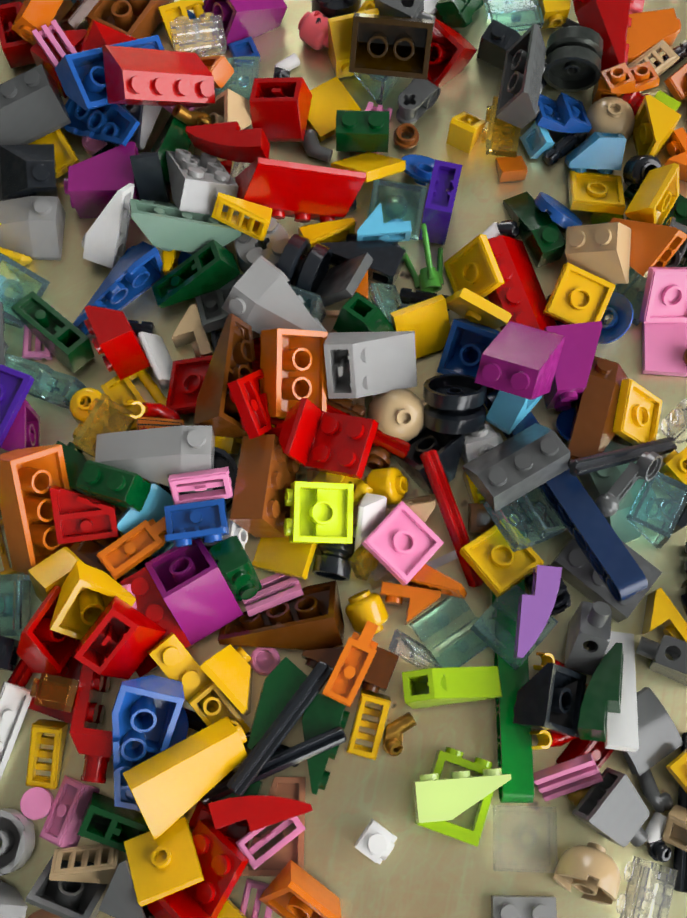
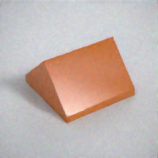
M292 860L287 863L259 898L260 901L282 918H342L339 897Z

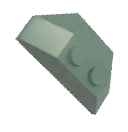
M130 199L129 202L131 218L152 245L164 251L178 250L193 255L213 239L224 247L242 236V232L212 218V215L179 211L175 204L154 200Z
M610 441L604 452L629 446ZM630 463L578 476L585 490L595 502L598 496L608 492ZM638 479L619 502L617 513L613 516L605 517L624 543L641 536L656 500L649 482L643 479Z

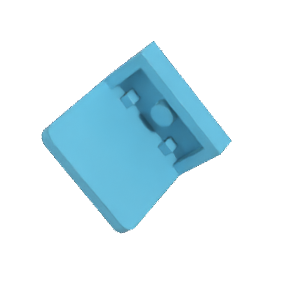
M149 483L151 484V490L142 510L138 512L128 508L117 520L118 530L126 534L144 520L148 522L154 519L158 522L165 517L164 506L174 505L172 495L158 484ZM165 543L162 548L151 556L156 558L173 548L174 544Z

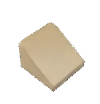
M674 805L668 814L662 841L687 852V809Z

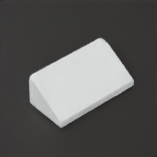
M143 331L139 332L138 337L160 388L163 390L168 389L173 361L162 337Z
M366 493L358 507L354 548L355 558H361L370 553L361 543L384 520L387 504L385 496Z

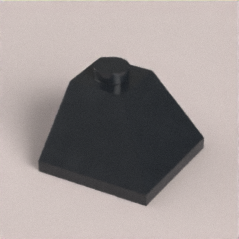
M54 144L0 145L3 199H16L28 196H58Z
M424 425L416 437L407 441L410 444V450L405 458L390 453L419 487L430 494H434L420 455L428 450H436L449 483L455 478L465 438L462 434L452 435L435 432Z
M547 663L518 690L514 704L513 723L532 729L547 730L548 732L579 738L578 722L585 695L587 676L555 663Z

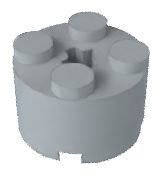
M271 217L264 241L244 233L235 239L238 265L243 273L260 256H263L277 267L280 256L289 241V236L285 228L275 218Z
M12 808L0 809V840L2 841V847H0V876L22 868L32 855L35 846L34 823L31 819L25 817L22 812Z

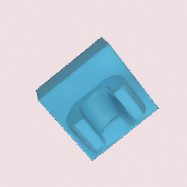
M536 121L520 137L530 159H538L555 144L550 136V132L543 127L537 126Z

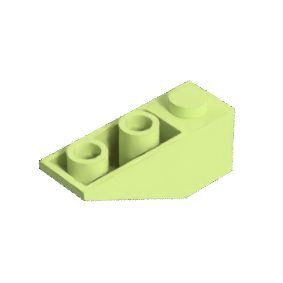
M501 768L482 769L483 776L470 777V771L451 772V779H439L438 773L419 775L420 781L412 782L416 822L426 823L454 819L511 780V774H502Z

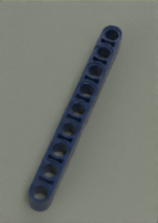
M496 389L487 393L485 406L488 411L500 390ZM530 411L509 435L505 432L503 434L509 439L531 425L539 424V422ZM570 468L539 486L615 600L622 602L648 588V582L643 571L578 478L569 473Z

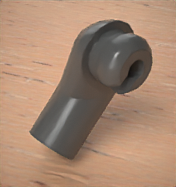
M306 130L304 141L302 142L306 154L329 163L333 150L320 146L317 138L318 134L315 130Z
M650 769L640 776L636 775L642 793L655 811L664 813L665 810L673 807V800L670 794L667 792L660 794Z

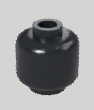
M636 155L631 157L623 168L625 183L632 189H639L649 170L662 167V163L652 155Z

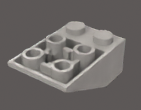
M175 149V152L166 150L172 199L179 211L212 215L218 192L237 197L239 186L217 157L207 153H201V156L192 155L191 152L184 149ZM224 205L222 211L227 212L229 207Z
M415 331L332 332L328 334L323 344L328 399L361 398L386 393L391 390L417 386Z

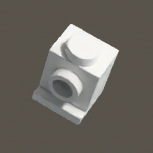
M371 819L354 846L373 862L380 865L382 860H385L391 853L397 837L374 819Z

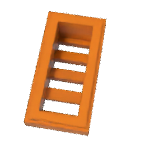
M225 56L199 57L214 77V88H223L234 73V68Z
M427 564L407 584L413 587L441 591L442 594L463 599L467 595V591L461 583Z

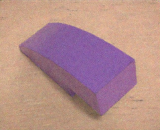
M536 565L533 568L531 595L522 594L518 599L513 658H523L545 628L559 591L562 567Z

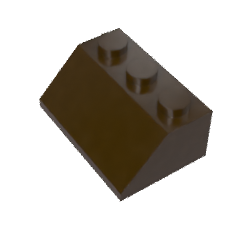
M355 12L353 16L349 72L427 80L433 20Z

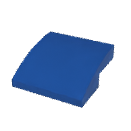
M562 92L556 101L540 94L538 101L539 113L535 119L537 126L563 133H584L592 129L583 102Z

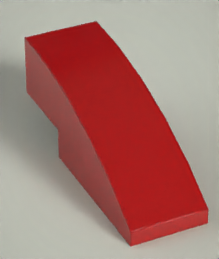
M237 121L186 126L185 131L194 147L212 156L244 163H252L258 157L269 159L270 143L263 128L241 130Z
M249 795L208 803L215 830L247 819L250 832L313 811L311 804L277 796Z

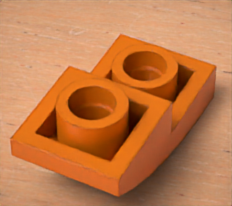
M650 61L628 68L626 63H622L600 72V76L610 93L626 94L644 91L659 86L660 78Z

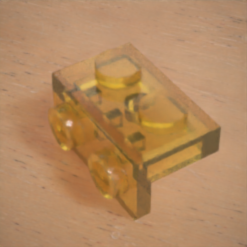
M494 96L492 106H487L485 121L489 122L488 128L483 127L481 143L486 144V155L517 157L521 128L495 117L499 97Z
M103 393L100 399L96 398L91 403L88 410L89 416L84 424L80 423L76 427L72 436L74 438L72 443L77 449L95 458L97 434L129 431L136 419L126 417L125 413L132 414L133 412L112 401L108 395Z

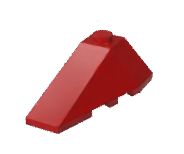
M573 0L579 25L593 29L603 39L601 71L622 63L627 65L629 44L626 42L627 30L631 27L632 23L629 11L630 4L634 3V0Z

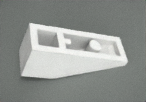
M129 183L119 189L85 233L82 239V247L84 248L83 259L113 269L120 257L125 254L131 215L129 202L130 199H133L134 184Z

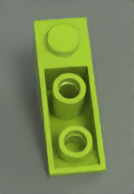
M498 666L428 668L402 672L404 700L412 709L502 697Z

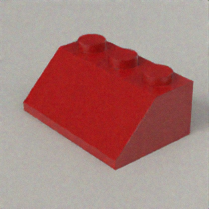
M146 567L119 582L121 586L131 584V591L135 594L137 611L166 630V633L159 642L172 632L186 650L192 648ZM148 654L136 672L140 678L159 666Z

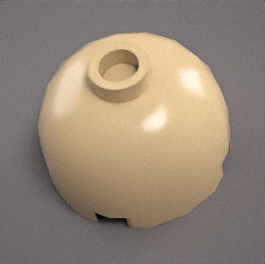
M614 96L604 97L589 107L586 113L592 129L586 132L585 140L594 132L622 134L626 138V143L630 140L635 125V116L633 109L626 101Z
M397 389L376 394L370 402L367 413L368 418L378 422L377 429L384 434L407 442L416 437L424 426V405L420 398L408 389Z
M589 842L587 846L577 845L568 848L561 855L553 879L558 885L571 892L572 885L575 889L584 893L581 898L599 904L611 905L613 901H616L621 877L619 868L614 860L606 854V849L599 844Z

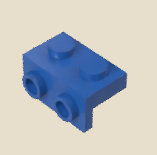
M224 498L164 506L167 535H164L165 541L173 543L174 547L192 545V540L204 538V543L222 541V536L229 535Z

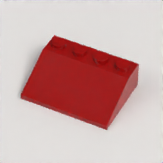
M258 157L235 177V182L239 186L236 198L272 208L271 217L278 220L285 219V217H294V221L307 223L310 220L320 221L319 223L345 218L366 180V173Z

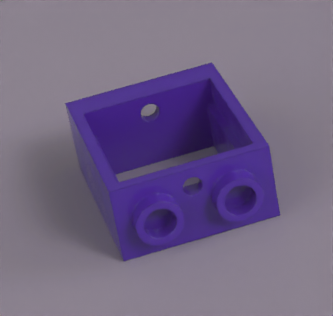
M435 159L422 223H425L427 226L429 242L445 245L462 169L460 164ZM420 229L419 240L423 241L422 229Z

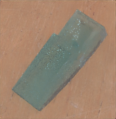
M5 353L7 367L31 375L34 378V382L28 392L29 395L69 409L72 396L78 390L86 388L74 376L54 371L48 365Z

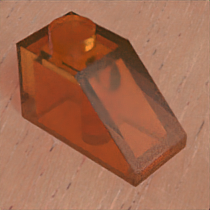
M42 673L40 679L34 678L30 697H35V705L71 713L79 680Z

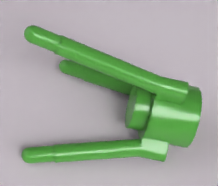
M422 223V238L427 267L422 268L418 276L406 252L404 262L413 278L415 289L420 288L421 291L435 293L440 291L442 285H444L443 248H438L436 271V268L432 265L427 226L425 223Z

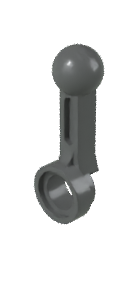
M644 452L636 464L632 461L630 462L626 470L607 493L598 496L595 504L604 517H610L617 513L619 502L638 479L649 482L657 475L663 462L661 455L655 452Z

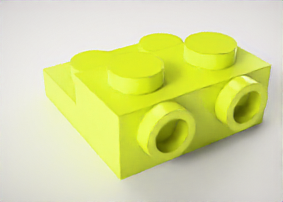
M294 481L291 483V488H286L285 506H290V518H285L284 536H289V543L353 544L354 484Z

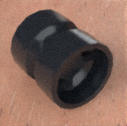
M353 537V544H318L321 554L315 557L312 573L332 580L349 581L352 568L349 558L354 557L355 537Z

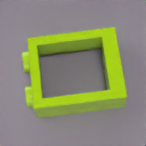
M446 747L445 752L437 751L430 774L438 773L440 779L445 761L482 775V769H492L493 763L475 757L474 762L463 759L464 752ZM494 791L480 800L471 830L448 821L418 823L415 820V824L478 847Z

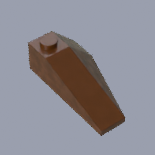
M234 314L227 316L198 394L193 425L212 426L215 436L243 439V436L248 435L242 428L241 417L236 405L230 398V390L227 383L253 372L252 362L256 357L252 326Z
M594 356L587 386L576 401L567 446L571 452L570 459L574 460L603 453L614 437L615 433L612 431L621 382L623 379H629L619 363Z
M336 580L302 588L304 595L251 617L248 616L247 611L243 612V615L220 628L218 636L219 645L231 644L233 646L297 650L325 649L343 645L344 621Z

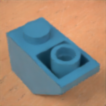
M594 132L565 157V163L571 168V171L578 173L587 172V169H597L598 173L612 174L613 170H621L626 138L622 134Z

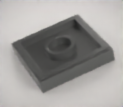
M367 252L330 268L310 300L309 305L313 310H319L352 297L372 264L373 258Z

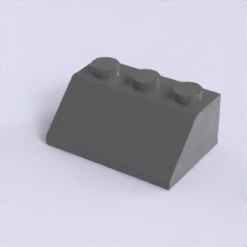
M534 23L506 51L495 116L521 129L530 121L536 119L539 113V96L543 89L541 82L546 68V47L538 24Z
M42 64L0 84V145H28L71 123L58 86Z
M535 423L462 467L495 513L569 469L568 463L570 462L571 452L554 430Z

